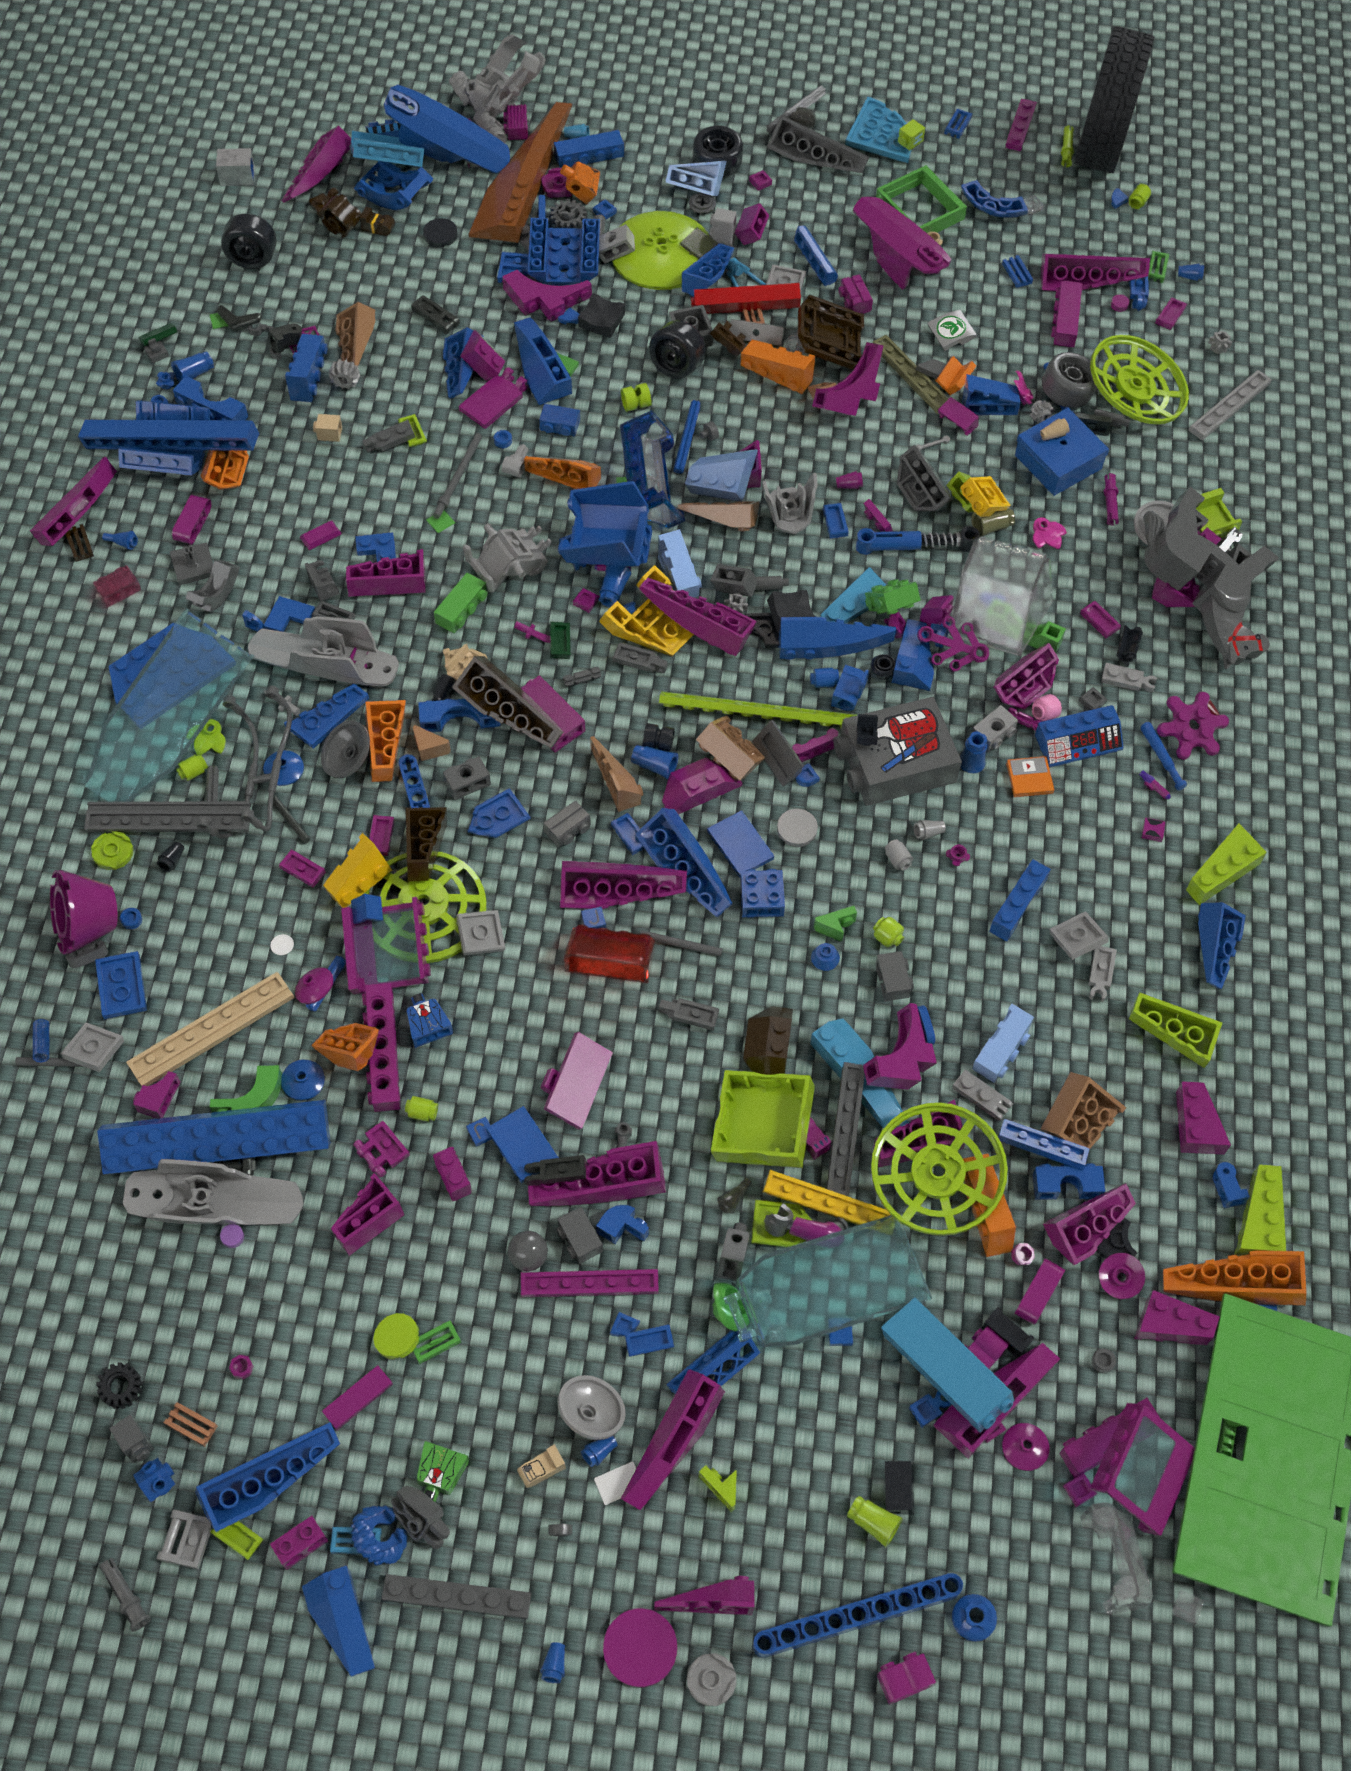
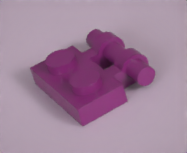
M383 1120L365 1133L369 1140L368 1142L363 1144L359 1139L353 1144L360 1158H364L369 1164L368 1168L380 1178L386 1174L385 1169L382 1167L386 1162L391 1168H394L410 1156L409 1151ZM374 1148L381 1154L378 1158H375L371 1153V1150Z

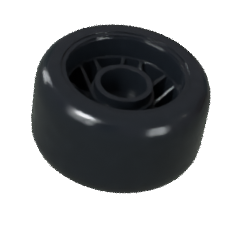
M721 125L702 129L697 133L693 141V163L726 161L723 177L732 175L742 164L743 141L740 135L735 130Z
M243 213L233 216L226 223L221 238V247L225 256L235 265L246 269H259L271 261L277 238L274 229L266 220L253 214Z
M674 320L664 324L654 333L650 340V358L654 366L669 378L682 379L688 377L702 364L705 358L706 347L703 337L694 326L685 321Z

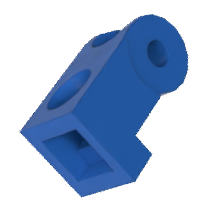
M1228 1162L1220 1163L1213 1173V1181L1224 1209L1243 1205L1250 1197L1247 1188L1240 1189L1235 1177L1236 1169Z

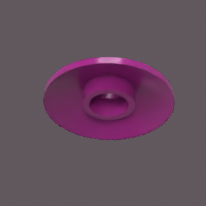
M323 967L312 969L304 974L295 988V996L298 1001L303 1004H312L324 998L333 985V974Z
M1116 1253L1103 1261L1099 1270V1281L1104 1291L1110 1296L1117 1299H1129L1136 1296L1142 1290L1145 1283V1271L1140 1261L1134 1256L1126 1253ZM1119 1273L1125 1274L1126 1280H1118L1117 1275Z
M1019 1423L1012 1426L1005 1433L1002 1441V1450L1006 1460L1013 1467L1022 1471H1033L1040 1468L1049 1456L1050 1447L1046 1435L1037 1426L1029 1423ZM1024 1441L1030 1442V1449L1024 1447Z

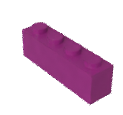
M1061 280L1060 288H1056L1055 298H1058V300H1055L1053 311L1057 312L1053 315L1052 324H1055V326L1052 327L1051 337H1054L1053 345L1075 347L1078 335L1082 283Z

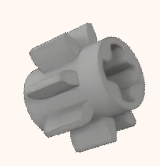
M1224 331L1215 332L1209 340V344H1211L1210 349L1217 354L1226 353L1232 344V341H1230L1231 336Z
M1039 400L1031 406L1032 413L1030 416L1033 421L1041 423L1052 417L1050 411L1053 410V407L1045 400Z
M740 593L729 594V600H724V605L743 614V610H748L747 597H743Z

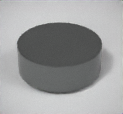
M1103 1348L1094 1353L1091 1363L1097 1372L1105 1374L1112 1371L1115 1367L1116 1357L1110 1350Z
M548 1525L549 1536H571L572 1525Z

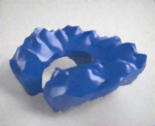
M386 1505L366 1507L352 1520L351 1540L354 1542V1547L357 1548V1553H362L364 1558H367L369 1562H374L376 1566L382 1563L392 1564L397 1562L407 1547L408 1533L405 1528H397L390 1539L385 1542L377 1541L374 1536L373 1528L376 1525H390L397 1520L392 1507Z

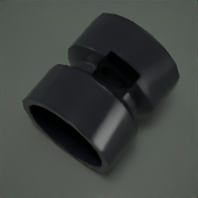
M647 723L642 746L654 749L658 747V750L671 752L675 728L666 726L660 729L657 724Z

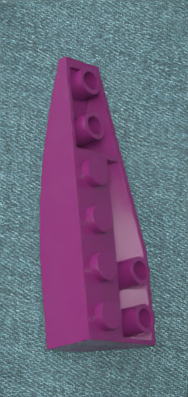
M1041 1343L993 1373L1012 1391L1014 1402L1009 1411L1006 1413L1002 1412L996 1417L995 1423L990 1428H984L979 1432L953 1405L947 1409L933 1426L969 1459L1055 1366L1060 1358L1044 1343Z
M688 1369L620 1499L639 1510L644 1507L704 1434L725 1393L719 1384L701 1373Z

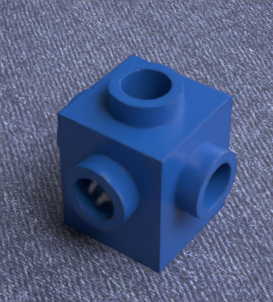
M158 1457L153 1461L145 1463L141 1470L133 1475L138 1486L150 1502L168 1493L171 1487L175 1485L171 1477L175 1474L167 1462L162 1464Z

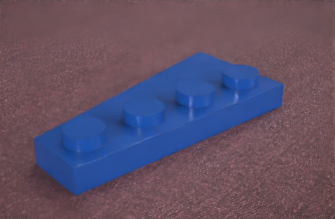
M352 684L334 694L332 699L316 704V708L300 713L298 718L292 720L290 731L314 749L335 727L343 723L369 699L368 693L356 684Z

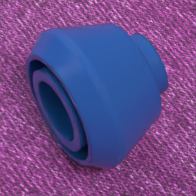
M829 943L820 944L811 954L813 965L823 971L834 969L840 960L838 951Z

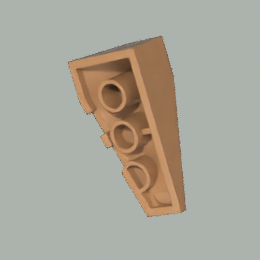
M360 302L353 304L336 315V335L340 337L338 345L339 348H342L341 360L354 361L356 366L359 365L375 325V310Z
M735 501L729 504L725 502L711 504L707 502L678 504V509L730 527H738V531H749L750 527L756 524L759 501Z
M594 736L590 737V748L618 812L641 805V796H643L641 785L636 784L633 776Z

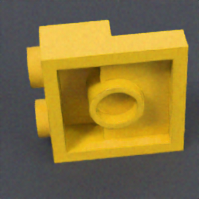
M991 476L970 477L960 487L963 496L971 503L973 511L980 517L991 516L995 511H1006L1011 506Z

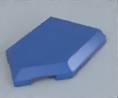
M509 788L474 808L468 833L497 838L530 820L531 817Z

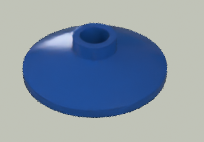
M283 750L281 764L285 765L280 768L278 786L295 783L304 771L301 757L292 751ZM277 752L270 755L265 761L263 767L264 774L271 773Z
M306 1059L297 1060L288 1065L283 1071L281 1086L285 1094L294 1100L300 1101L315 1097L322 1090L325 1083V1075L322 1068L316 1062ZM300 1075H306L304 1079H298Z

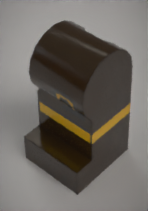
M365 207L360 215L361 230L388 236L395 226V220L389 215L374 213L372 208Z

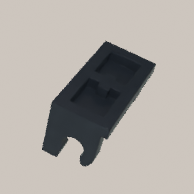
M999 1307L994 1310L982 1326L983 1330L987 1326L1004 1339L1009 1344L1007 1350L1016 1358H1019L1034 1340L1033 1335L1029 1336L1006 1317Z
M885 1461L886 1511L896 1515H915L914 1476L911 1461Z

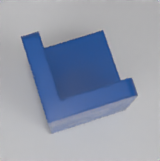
M363 894L351 900L354 924H359L366 920L379 922L383 920L380 896Z

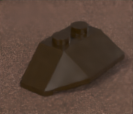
M771 1006L748 1019L743 1060L751 1072L765 1075L785 1074L793 1009Z

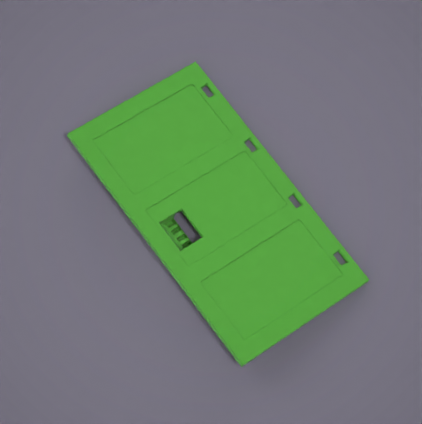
M1226 1293L1223 1294L1172 1573L1328 1627L1332 1626L1351 1499V1449L1344 1448L1345 1437H1351L1350 1336ZM1222 1419H1223L1222 1429H1221V1435H1220V1440H1219V1446H1218V1451L1216 1452V1450H1217V1444H1218V1439H1219L1220 1428H1221V1422H1222ZM1239 1426L1247 1428L1242 1461L1232 1458L1236 1429ZM1335 1507L1342 1508L1340 1522L1333 1519ZM1324 1581L1331 1582L1329 1596L1322 1593Z

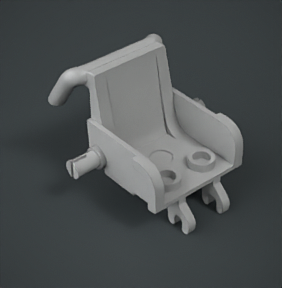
M487 523L484 526V530L488 533L489 537L483 545L484 549L478 559L473 558L470 546L463 545L466 561L472 566L480 579L486 582L487 590L493 593L507 576L519 575L521 578L526 574H529V576L539 574L548 562L542 551L551 545V540L547 539L545 542L542 539L538 545L534 543L532 539L541 532L542 528L540 526H537L536 529L532 526L528 532L525 529L517 531L514 529H502L497 532L490 523Z

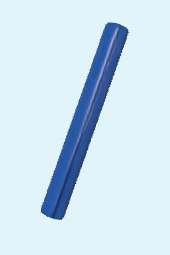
M691 401L674 465L675 473L682 474L684 472L701 403L699 401Z

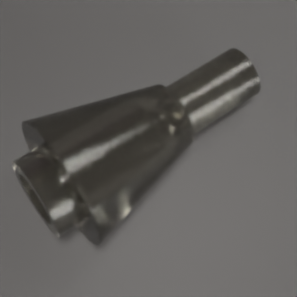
M745 1178L737 1187L717 1198L718 1207L721 1211L730 1214L735 1213L744 1192L752 1184L748 1178Z

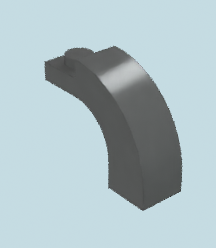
M224 560L214 561L206 584L200 590L187 591L185 599L192 601L194 606L206 611L216 610L230 594L240 567Z

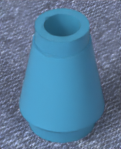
M585 124L564 128V136L574 139L590 135L589 126Z

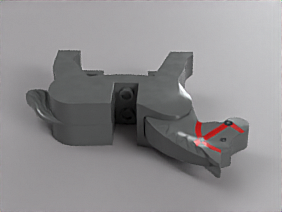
M1190 486L1179 496L1168 514V523L1165 530L1164 520L1155 512L1148 511L1143 516L1145 537L1148 543L1144 554L1145 563L1156 577L1165 583L1168 582L1177 591L1193 577H1196L1203 583L1192 604L1202 613L1207 632L1215 647L1222 654L1224 668L1227 669L1230 665H1239L1246 658H1258L1270 647L1269 639L1265 635L1254 634L1250 629L1242 625V620L1246 607L1250 602L1252 580L1273 565L1279 557L1265 546L1252 555L1240 544H1237L1226 553L1208 539L1198 535V531L1209 520L1196 510L1205 498Z

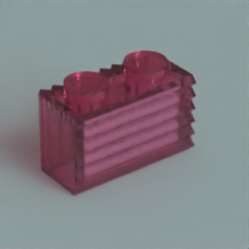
M127 565L117 568L111 574L102 576L93 582L96 593L107 608L141 591L137 578Z

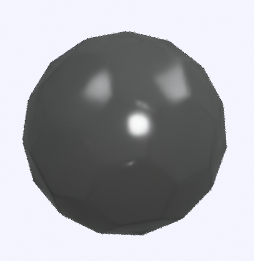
M527 1230L519 1232L510 1240L507 1254L509 1261L514 1267L521 1271L529 1272L537 1270L544 1264L547 1259L548 1247L540 1234Z

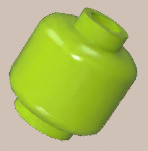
M892 917L880 918L873 927L874 937L887 948L893 945L897 947L905 938L903 936L904 927Z

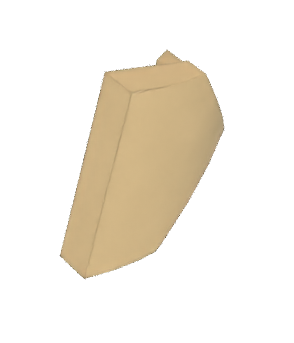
M467 644L455 650L443 649L447 675L454 678L455 682L474 656H485L487 658L485 654L472 648L469 649Z

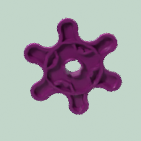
M1201 691L1197 693L1194 702L1190 705L1184 704L1175 695L1170 696L1166 701L1167 707L1173 712V719L1170 722L1160 723L1157 727V732L1162 737L1174 736L1177 738L1179 746L1176 754L1181 760L1188 759L1191 756L1192 749L1197 746L1202 747L1211 756H1215L1220 751V746L1215 741L1213 733L1216 729L1226 728L1229 725V718L1224 714L1212 715L1207 708L1210 696L1206 692ZM1193 719L1199 724L1197 730H1193L1190 727V720Z

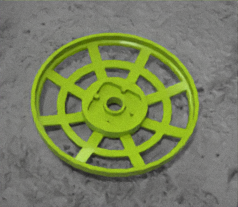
M1114 335L1101 341L1093 351L1090 369L1095 385L1104 398L1124 415L1147 424H1165L1174 421L1185 410L1189 400L1186 379L1174 360L1156 345L1131 335ZM1127 344L1131 345L1130 354H1116L1113 356L1109 346ZM1138 348L1152 354L1162 364L1155 368L1146 360L1137 357ZM1103 349L1108 359L1101 370L1096 367L1095 360L1098 353ZM1129 360L1130 365L1121 367L1117 361ZM1137 363L1147 368L1150 372L1148 373L1144 369L1138 367ZM1110 364L1117 371L1115 377L1107 374ZM1167 368L1176 380L1179 391H1169L1168 385L1161 375ZM1099 376L1102 377L1106 389L1104 388L1103 384L1101 383V381H1100V379H1099ZM1155 377L1159 381L1162 390L1156 388ZM1108 381L1116 385L1118 392L1114 393ZM1154 395L1163 397L1160 406L1151 400ZM1124 397L1131 401L1133 407L1124 403L1120 398ZM1170 397L1180 398L1179 407L1175 414L1172 415L1164 410ZM1146 403L1153 410H1141L1140 404ZM1159 413L1166 418L1153 419L1144 417L1143 415H1154Z
M438 852L437 857L453 861L456 865L447 869L434 864L433 870L444 873L437 881L430 878L429 881H410L406 883L399 878L407 873V867H404L395 874L388 873L384 877L387 882L380 895L382 907L411 903L412 897H417L418 900L422 898L429 900V903L424 905L425 915H422V922L426 924L427 935L424 936V942L428 944L429 956H426L427 963L439 962L462 952L461 941L439 952L432 953L431 950L432 940L442 938L453 930L459 934L457 919H454L447 913L449 902H461L458 914L466 913L467 902L480 903L479 912L486 911L487 905L484 887L474 870L462 860L444 852ZM407 853L396 856L387 861V863L391 866L407 859ZM465 869L474 879L479 895L467 894L463 883L456 874ZM452 879L457 885L460 894H448L444 885ZM392 884L401 889L397 899L386 900L387 893ZM413 911L401 912L402 917L396 924L389 915H383L384 922L391 930L382 939L373 928L374 943L382 951L394 958L418 963V954L405 952L390 945L397 935L416 941V934L403 930L408 922L415 925ZM441 919L448 924L444 929L430 933V925L435 924Z
M925 1103L901 1112L882 1130L872 1153V1181L882 1205L900 1223L924 1234L938 1236L954 1235L978 1226L991 1215L999 1204L1007 1182L1008 1167L1002 1143L994 1130L975 1113L953 1104ZM930 1112L951 1113L961 1116L967 1121L960 1131L947 1126H933ZM919 1114L922 1115L924 1127L911 1132L902 1141L891 1134L903 1121ZM974 1125L980 1128L989 1138L997 1155L983 1158L978 1146L968 1137ZM934 1133L948 1134L956 1138L951 1146L936 1144ZM925 1135L927 1146L918 1153L908 1147V1144L913 1140ZM887 1141L896 1148L891 1164V1175L878 1176L879 1155L884 1142ZM963 1143L970 1148L976 1160L964 1163L963 1158L958 1153ZM901 1154H904L913 1161L911 1172L898 1174V1163ZM999 1164V1185L995 1197L991 1199L981 1193L986 1179V1167ZM935 1166H941L945 1174L935 1176L932 1169ZM979 1169L978 1183L974 1190L963 1182L966 1172ZM914 1182L919 1193L913 1201L904 1192L900 1183ZM894 1184L899 1197L909 1206L902 1216L889 1204L880 1185ZM957 1191L970 1197L962 1205L951 1209L949 1197ZM927 1196L940 1199L942 1211L930 1210L921 1205ZM975 1201L988 1207L984 1213L972 1222L956 1227L953 1215L967 1210ZM916 1212L930 1217H944L947 1229H929L910 1222Z

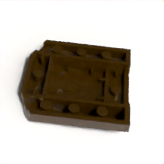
M809 294L798 308V338L805 353L854 370L862 357L861 332L864 329V314Z

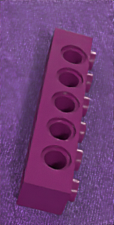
M392 984L365 985L366 993H362L363 1006H367V1012L363 1013L364 1025L375 1028L378 1025H384L378 1032L373 1055L367 1065H370V1072L366 1073L367 1084L371 1085V1092H368V1103L373 1105L374 1112L400 1110L401 1102ZM377 1006H383L380 1010H374ZM379 1045H386L383 1049H376ZM381 1064L387 1065L384 1069H377ZM382 1084L388 1085L385 1089H378Z

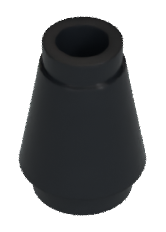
M441 674L437 678L432 701L446 700L453 690L452 686L455 683V679L449 675Z
M174 842L158 856V867L165 872L174 870L185 849L184 846L179 842Z

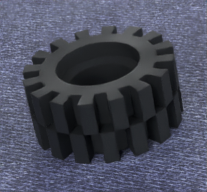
M118 1362L117 1366L114 1363L111 1364L110 1369L104 1368V1374H99L98 1378L100 1381L96 1382L98 1387L97 1393L106 1405L112 1406L114 1409H118V1407L124 1409L127 1404L129 1406L133 1405L132 1401L134 1399L137 1401L139 1399L138 1393H142L141 1386H143V1382L138 1372L129 1364L123 1365L122 1362ZM120 1377L126 1378L128 1380L126 1391L121 1394L112 1393L111 1385L113 1381Z

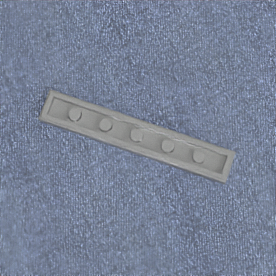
M1257 370L1193 423L1188 431L1203 441L1269 386L1272 379Z

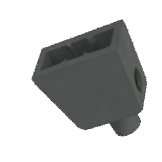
M735 1223L733 1229H727L718 1271V1277L740 1282L750 1233L746 1232L747 1226L743 1223Z

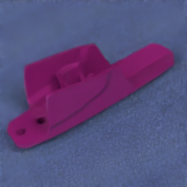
M861 197L855 204L853 213L871 230L873 252L877 262L902 290L907 287L913 267L924 274H939L940 270L949 266L951 258L945 250L918 225L882 199L877 197Z

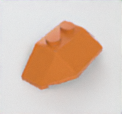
M208 450L201 473L202 480L220 490L239 487L249 458L247 451Z
M358 1023L340 1026L335 1030H325L311 1046L336 1066L359 1071L367 1065L368 1060L373 1055L379 1030L375 1027Z

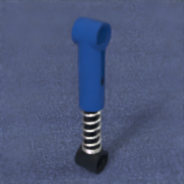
M966 526L958 533L951 534L949 532L948 534L941 533V535H938V533L925 535L924 533L921 534V531L874 532L872 529L864 528L859 530L857 534L856 550L860 554L868 555L873 551L921 550V546H926L927 548V546L934 547V545H939V547L941 545H945V547L952 545V547L958 546L962 551L970 553L977 548L980 533L973 526Z

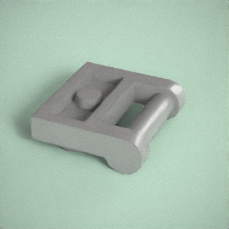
M173 1510L170 1516L172 1521L162 1551L158 1552L156 1559L199 1570L212 1526L206 1517ZM181 1522H187L176 1555L171 1554Z

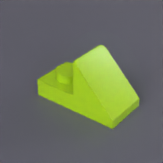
M705 1465L699 1471L698 1477L732 1512L736 1505L737 1470L722 1483L720 1481L722 1479L721 1475L714 1468L709 1469Z

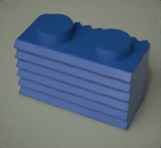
M544 404L539 419L540 430L546 433H558L564 436L575 437L580 423V410Z

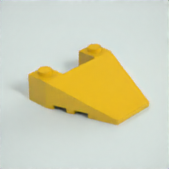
M654 565L636 585L640 588V585L647 578L670 586L671 582ZM650 599L646 600L632 615L617 601L599 620L612 635L669 656H673L694 635L666 615Z

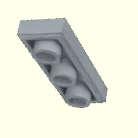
M731 319L732 327L730 331L736 337L742 332L746 336L744 340L747 341L753 339L773 345H782L784 327ZM754 329L759 330V335L754 334Z

